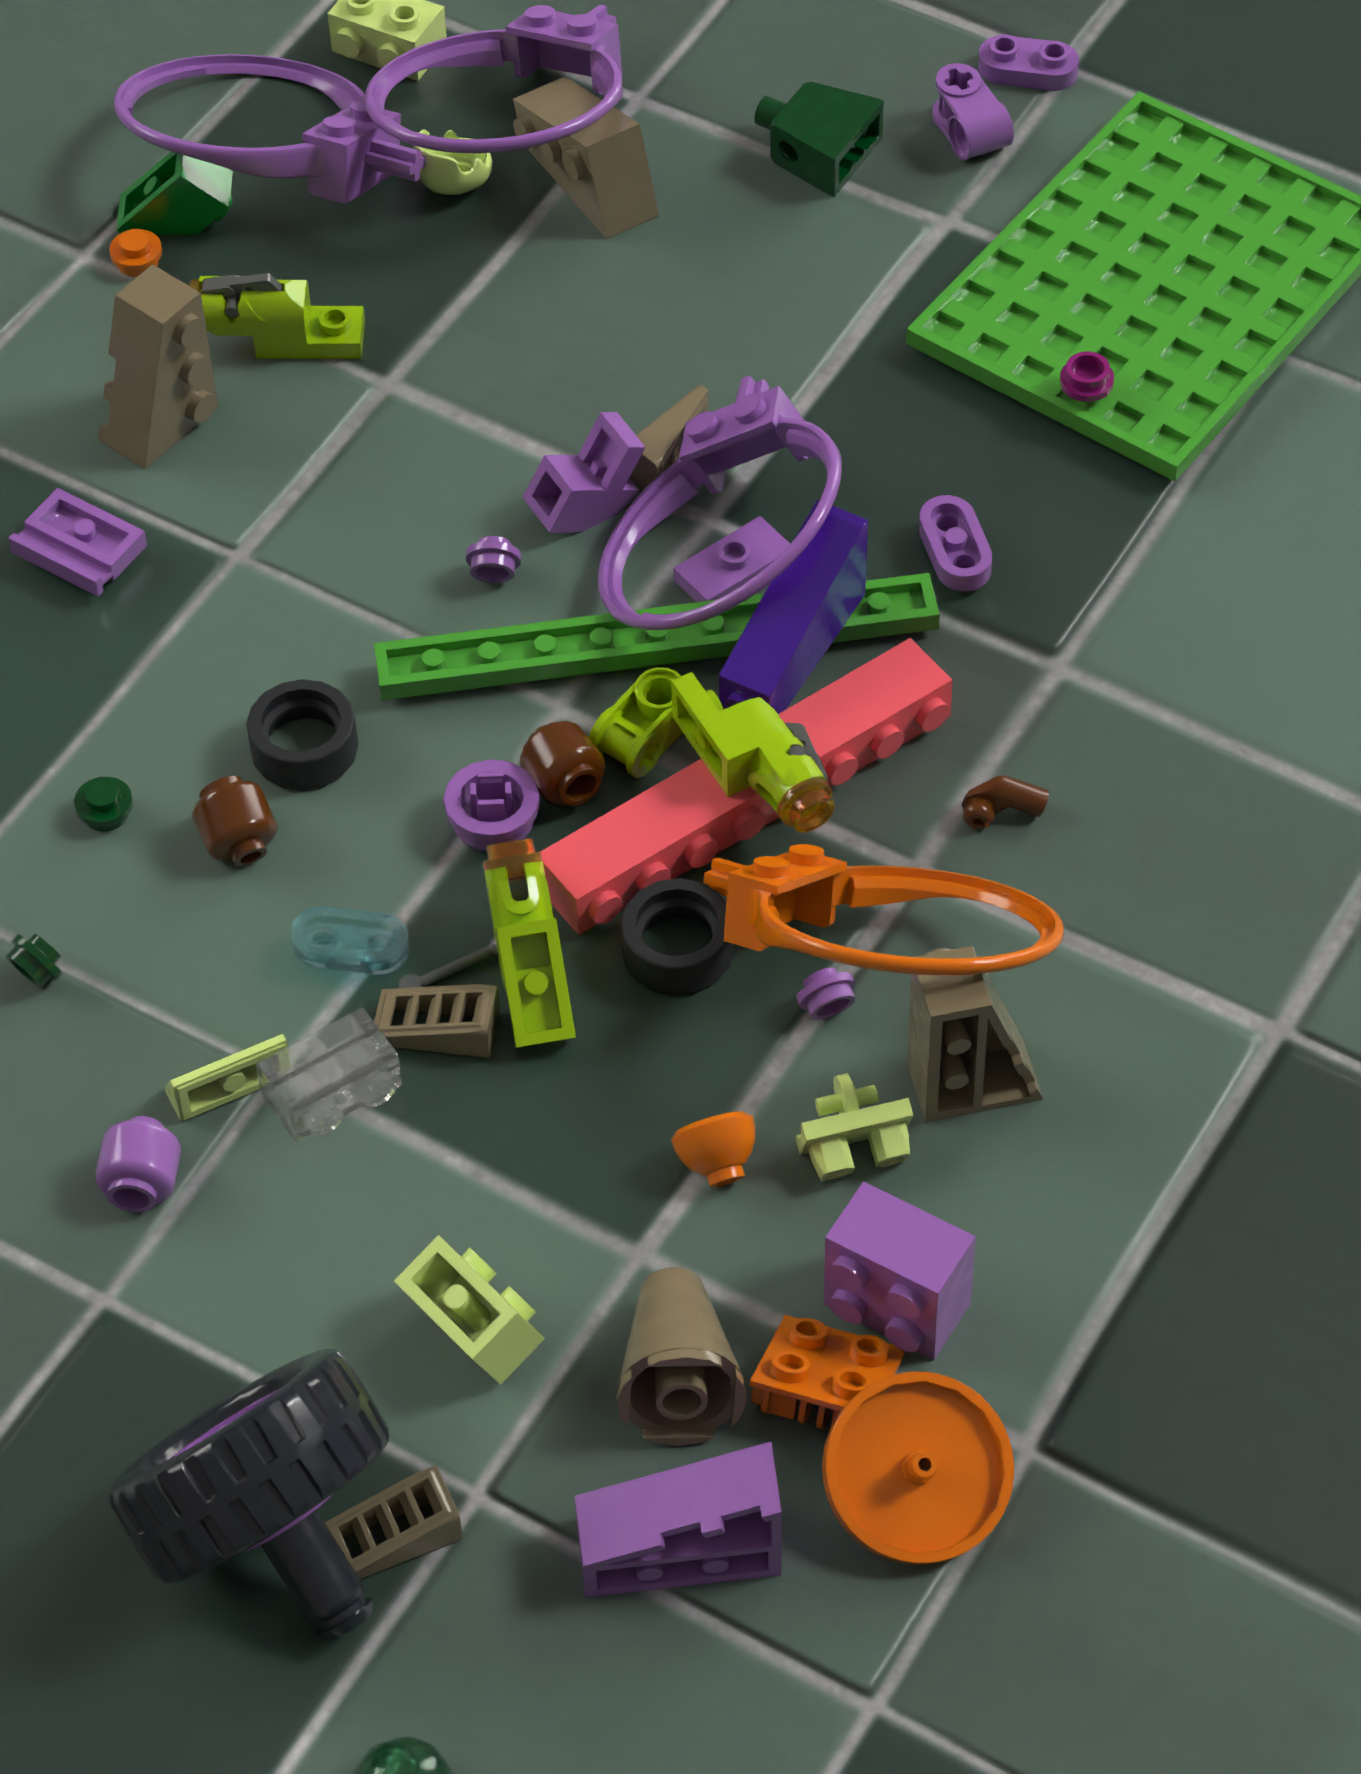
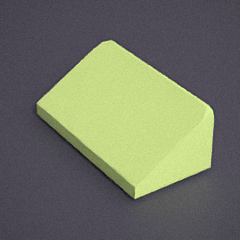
M283 1034L170 1080L165 1085V1091L180 1121H185L290 1077L292 1071L287 1040Z

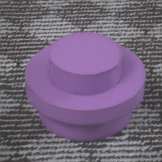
M486 536L480 538L478 542L471 544L466 549V562L470 566V574L475 579L488 583H503L514 577L515 569L521 564V552L518 548L511 545V542L506 538Z
M835 968L821 969L812 973L803 981L804 988L796 996L800 1008L808 1010L812 1019H826L845 1011L853 1005L855 996L852 990L855 987V981L848 972L837 973Z

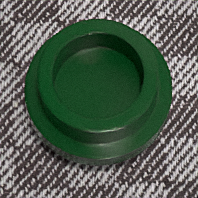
M97 777L87 781L78 789L75 794L74 805L78 817L87 826L96 831L106 832L115 830L126 822L133 807V798L130 788L122 780L114 777Z
M34 933L29 940L19 934L13 938L11 942L14 947L6 955V958L29 981L42 988L49 979L56 981L62 975L60 969L55 965L61 958L60 954L42 937Z

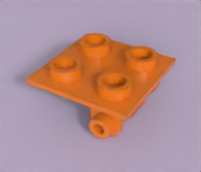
M785 1315L750 1379L749 1386L753 1387L751 1402L761 1405V1412L771 1413L794 1420L799 1400H801L798 1423L806 1424L813 1404L819 1405L816 1427L824 1429L831 1409L834 1410L832 1426L840 1411L855 1395L874 1382L895 1375L906 1351L899 1349L893 1344L886 1343L877 1336L857 1335L825 1326L816 1319L796 1318Z

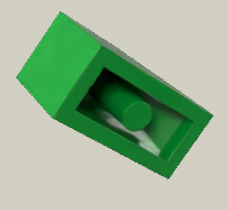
M169 152L120 194L116 231L121 234L131 229H143L155 235L199 234L213 221L219 222L230 210L233 201L231 196L233 171L209 162Z

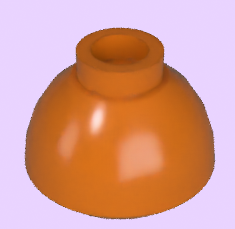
M744 1111L708 1117L678 1129L671 1139V1144L683 1164L691 1171L707 1177L710 1188L732 1184L745 1178L742 1166H744L751 1155L755 1143L756 1128L754 1117Z

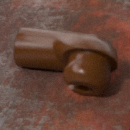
M998 775L969 790L964 796L961 804L964 810V822L974 829L987 828L990 826V822L994 820L995 815L1008 807L1040 817L1046 807L1049 790L1006 775Z

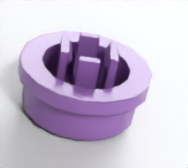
M493 759L474 762L457 771L447 783L443 798L447 820L451 823L454 832L463 843L477 850L490 852L510 849L522 842L532 830L540 804L537 785L525 769L508 761Z

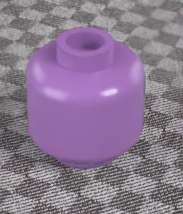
M136 1116L130 1120L114 1124L103 1135L95 1181L101 1192L107 1196L109 1202L115 1207L131 1212L150 1210L155 1205L167 1200L174 1191L181 1145L172 1132L166 1129L161 1122L151 1117Z

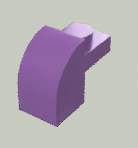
M600 412L579 454L544 455L522 498L549 533L583 532L618 515L635 497L639 489L629 477L645 446L618 412Z

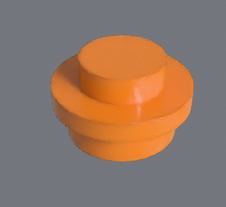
M127 230L112 240L109 248L110 257L120 272L130 277H138L152 264L156 267L158 266L162 256L161 241L157 235L147 230Z

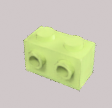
M338 0L327 13L332 52L378 68L384 67L393 59L416 47L447 37L444 6L427 0ZM427 69L413 73L407 78L419 81Z
M438 1235L394 1282L473 1361L501 1385L545 1339L528 1322L536 1311L510 1286L499 1294L489 1284L490 1280L497 1273L470 1247L460 1256Z

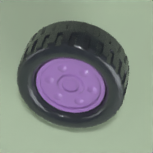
M333 1348L322 1349L293 1360L264 1375L176 1430L136 1460L115 1480L108 1491V1501L130 1541L153 1575L165 1583H176L190 1579L230 1560L240 1553L247 1552L261 1545L307 1620L319 1625L320 1629L316 1634L327 1641H331L350 1632L370 1617L373 1613L372 1597L364 1599L362 1581L318 1513L317 1508L326 1502L333 1493L362 1472L382 1453L389 1441L390 1431L372 1397L345 1356Z

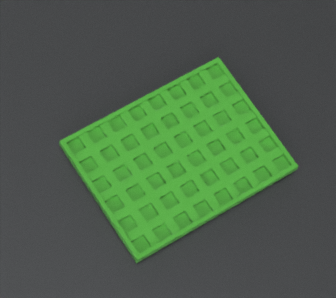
M1139 91L906 329V344L1141 465L1176 481L1361 276V196ZM1090 351L1098 353L1107 359L1114 372V386L1108 396L1094 402H1082L1070 398L1063 392L1060 386V373L1069 358L1076 353Z

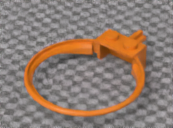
M792 845L789 847V852L775 857H757L753 860V864L748 866L722 858H714L711 870L704 873V884L710 885V888L719 892L720 895L727 897L724 941L755 951H763L771 946L841 964L894 973L976 975L1011 970L1035 963L1056 950L1064 936L1063 922L1051 907L1034 896L1013 887L975 876L942 870L905 866H847L846 861L824 856V849L814 845ZM953 897L984 902L1008 910L1032 924L1041 937L1036 944L1029 948L1006 954L973 958H920L881 954L833 944L804 934L785 923L799 920L825 928L833 925L835 922L837 905L847 904L850 908L926 898Z

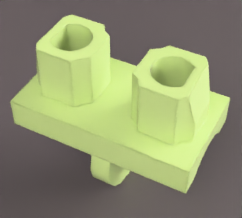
M849 1074L834 1076L835 1094L815 1099L819 1116L836 1112L840 1114L801 1123V1134L796 1135L795 1138L800 1155L809 1153L820 1180H832L853 1173L855 1167L848 1145L868 1139L876 1167H886L907 1161L910 1155L907 1127L913 1117V1111L909 1098L859 1109L861 1106L879 1102L875 1085L855 1089Z

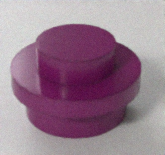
M1090 351L1079 352L1071 356L1063 366L1060 373V386L1067 396L1077 401H1098L1111 393L1114 386V372L1107 359L1102 355Z

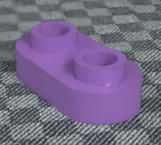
M1001 34L985 40L979 48L978 70L983 78L992 83L1057 91L1070 87L1078 77V53L1073 47L1060 41Z
M952 495L937 496L928 500L920 510L919 534L938 579L948 588L957 591H972L982 587L991 576L992 551L974 509L964 499Z

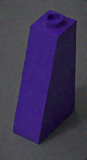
M817 500L811 508L798 534L809 521L820 500ZM832 506L824 524L806 549L784 572L769 584L719 674V700L723 710L757 697L762 698L778 714L787 709L865 596L868 540L867 519Z

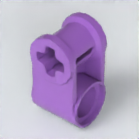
M961 63L948 64L942 67L936 75L935 86L939 92V99L933 105L932 118L950 142L958 158L965 161L1010 146L1014 139V129L1006 107L1001 102H998L987 87L979 72L973 67Z

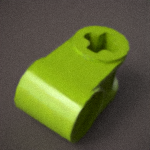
M656 667L642 673L620 699L599 716L589 734L590 740L602 755L607 754L626 765L627 773L638 779L650 772L659 757L683 734L672 717L671 680L681 677V675L669 668Z

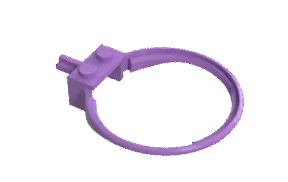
M537 5L526 9L525 13L507 25L506 29L470 32L421 45L393 59L372 77L365 93L367 113L380 129L398 140L421 148L443 152H506L536 147L563 139L601 119L623 97L618 24H616V17L608 15L607 6L598 5L587 14L577 15L557 12L551 6ZM504 61H513L515 76L520 78L527 77L540 66L592 77L593 92L604 95L603 100L588 112L563 124L534 133L493 139H453L425 135L401 126L389 115L386 116L384 110L386 97L401 80L413 73L434 67L505 66Z
M241 54L205 55L172 60L151 66L129 77L120 85L114 97V110L120 122L136 136L155 146L253 176L266 178L308 177V190L312 195L343 204L350 202L392 175L411 181H418L420 179V169L425 167L426 158L421 156V151L401 146L400 140L384 132L371 120L365 106V94L354 83L329 70L295 60ZM214 74L264 75L300 82L326 94L341 110L333 116L326 117L323 122L302 133V141H305L304 143L260 148L226 147L186 141L150 129L132 116L134 104L149 90L179 79ZM385 110L386 116L389 115L394 121L401 124L400 113Z
M751 376L742 378L734 404L713 412H702L686 422L679 459L644 489L616 525L603 551L598 572V589L605 608L615 619L633 628L642 630L676 629L720 615L762 590L784 572L806 549L824 524L832 508L842 474L841 454L833 440L820 427L802 418L780 386L769 389V385L764 379L755 382ZM785 447L790 450L799 462L811 457L824 463L827 471V482L814 513L792 543L771 564L752 579L709 604L685 612L674 614H651L644 612L640 615L629 606L622 590L623 568L628 555L639 539L650 529L699 492L695 488L704 484L711 494L719 493L723 488L726 470Z

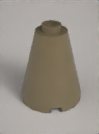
M677 1267L658 1270L650 1274L641 1285L616 1392L621 1421L627 1427L630 1421L633 1425L642 1429V1438L656 1444L684 1446L704 1443L715 1438V1428L724 1424L730 1418L732 1427L741 1418L747 1402L745 1380L702 1280L694 1272Z

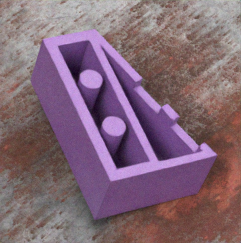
M771 1442L575 1496L585 1598L781 1575L782 1511Z

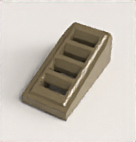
M702 385L694 388L636 435L645 446L629 477L637 488L644 491L652 481L679 459L686 422L702 412L709 411V390Z
M468 984L382 989L370 1037L371 1045L490 1058L500 1012L498 986ZM395 1009L406 1010L403 1025L391 1026ZM418 1012L428 1013L426 1024H416ZM441 1014L451 1015L449 1023H439ZM463 1017L473 1018L472 1022H462Z
M437 1465L403 1479L325 1522L360 1579L463 1539L458 1510ZM430 1504L434 1515L424 1520L419 1508ZM405 1514L410 1528L400 1533L394 1517ZM380 1524L386 1541L376 1546L368 1527ZM355 1533L363 1553L352 1559L343 1537Z

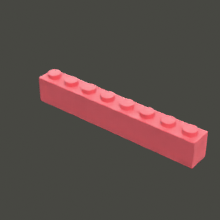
M909 638L778 715L784 723H800L804 725L827 773L828 789L833 785L838 786L847 782L855 772L875 760L891 756L902 744L925 731H933L941 726L951 716L953 680ZM699 759L536 854V862L543 861L551 904L576 933L580 935L597 924H605L614 919L639 890L657 881L675 879L692 868H700L706 865L717 853L739 840L752 838L763 826L779 816L772 806L756 793L752 787L727 797L702 759Z

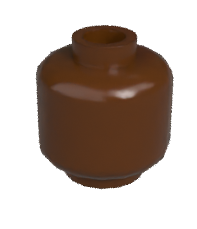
M558 721L543 725L532 732L523 746L520 755V767L529 773L537 785L539 795L545 802L558 807L575 806L587 802L599 790L605 772V760L602 753L579 725L569 721Z
M239 776L223 777L205 786L199 793L200 800L195 804L192 818L211 858L222 862L233 861L236 866L250 865L262 859L267 853L266 846L275 838L278 825L261 787L251 781H242Z

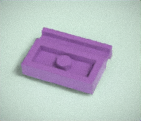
M57 488L24 521L25 528L18 535L13 533L8 538L11 553L98 597L104 592L103 585L109 579L114 581L147 547L144 530L60 488Z

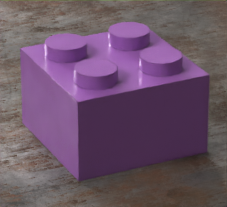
M863 1181L825 1237L824 1305L830 1307L835 1315L848 1323H861L885 1335L893 1345L906 1352L917 1351L935 1360L971 1304L976 1236Z

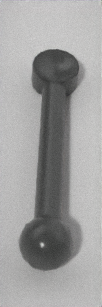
M495 936L491 939L488 946L420 977L414 974L404 975L398 981V988L426 987L489 957H498Z

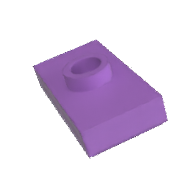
M759 516L674 567V581L696 602L717 600L760 573L790 543Z

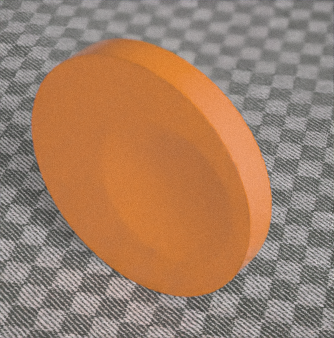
M913 1371L891 1375L874 1382L855 1395L844 1406L833 1422L826 1439L822 1460V1475L826 1496L834 1515L844 1530L857 1543L886 1560L909 1565H925L946 1561L974 1548L992 1532L1004 1514L1010 1500L1014 1481V1458L1010 1439L1002 1421L991 1405L980 1394L951 1377L938 1373Z

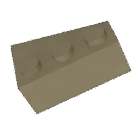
M564 76L513 99L517 119L513 122L515 134L518 136L534 133L568 122L588 112L600 103L602 99ZM612 108L601 119L575 134L551 143L527 148L606 239L659 216L640 124L616 108Z
M152 264L120 290L114 298L108 354L116 359L114 380H110L104 385L103 398L111 402L109 423L100 426L98 437L100 442L143 469L149 467L199 423L208 420L213 411L218 408L201 293Z
M967 946L957 949H936L925 955L915 957L973 958L978 957L973 946ZM988 973L976 975L911 974L907 1065L925 1122L1043 1099L1024 1040Z

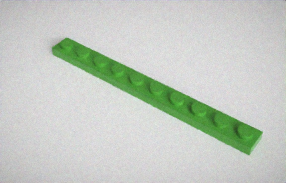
M930 573L866 581L865 596L832 643L939 629L940 614ZM764 594L753 595L734 608L708 620L676 629H637L621 623L610 613L374 643L381 701L730 656ZM715 600L634 611L640 615L644 612L651 614H674L699 608Z

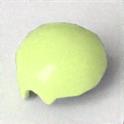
M425 129L419 132L425 135H430L429 132ZM448 130L444 135V138L470 139L457 137L452 130ZM412 145L413 149L421 151V156L426 158L425 167L420 169L419 180L434 193L459 195L472 191L483 185L492 171L490 153H452Z

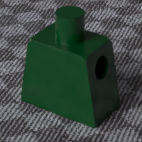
M807 82L799 88L788 103L770 96H764L756 108L754 122L756 125L770 130V158L776 165L826 194L835 197L883 139L884 101L815 82Z

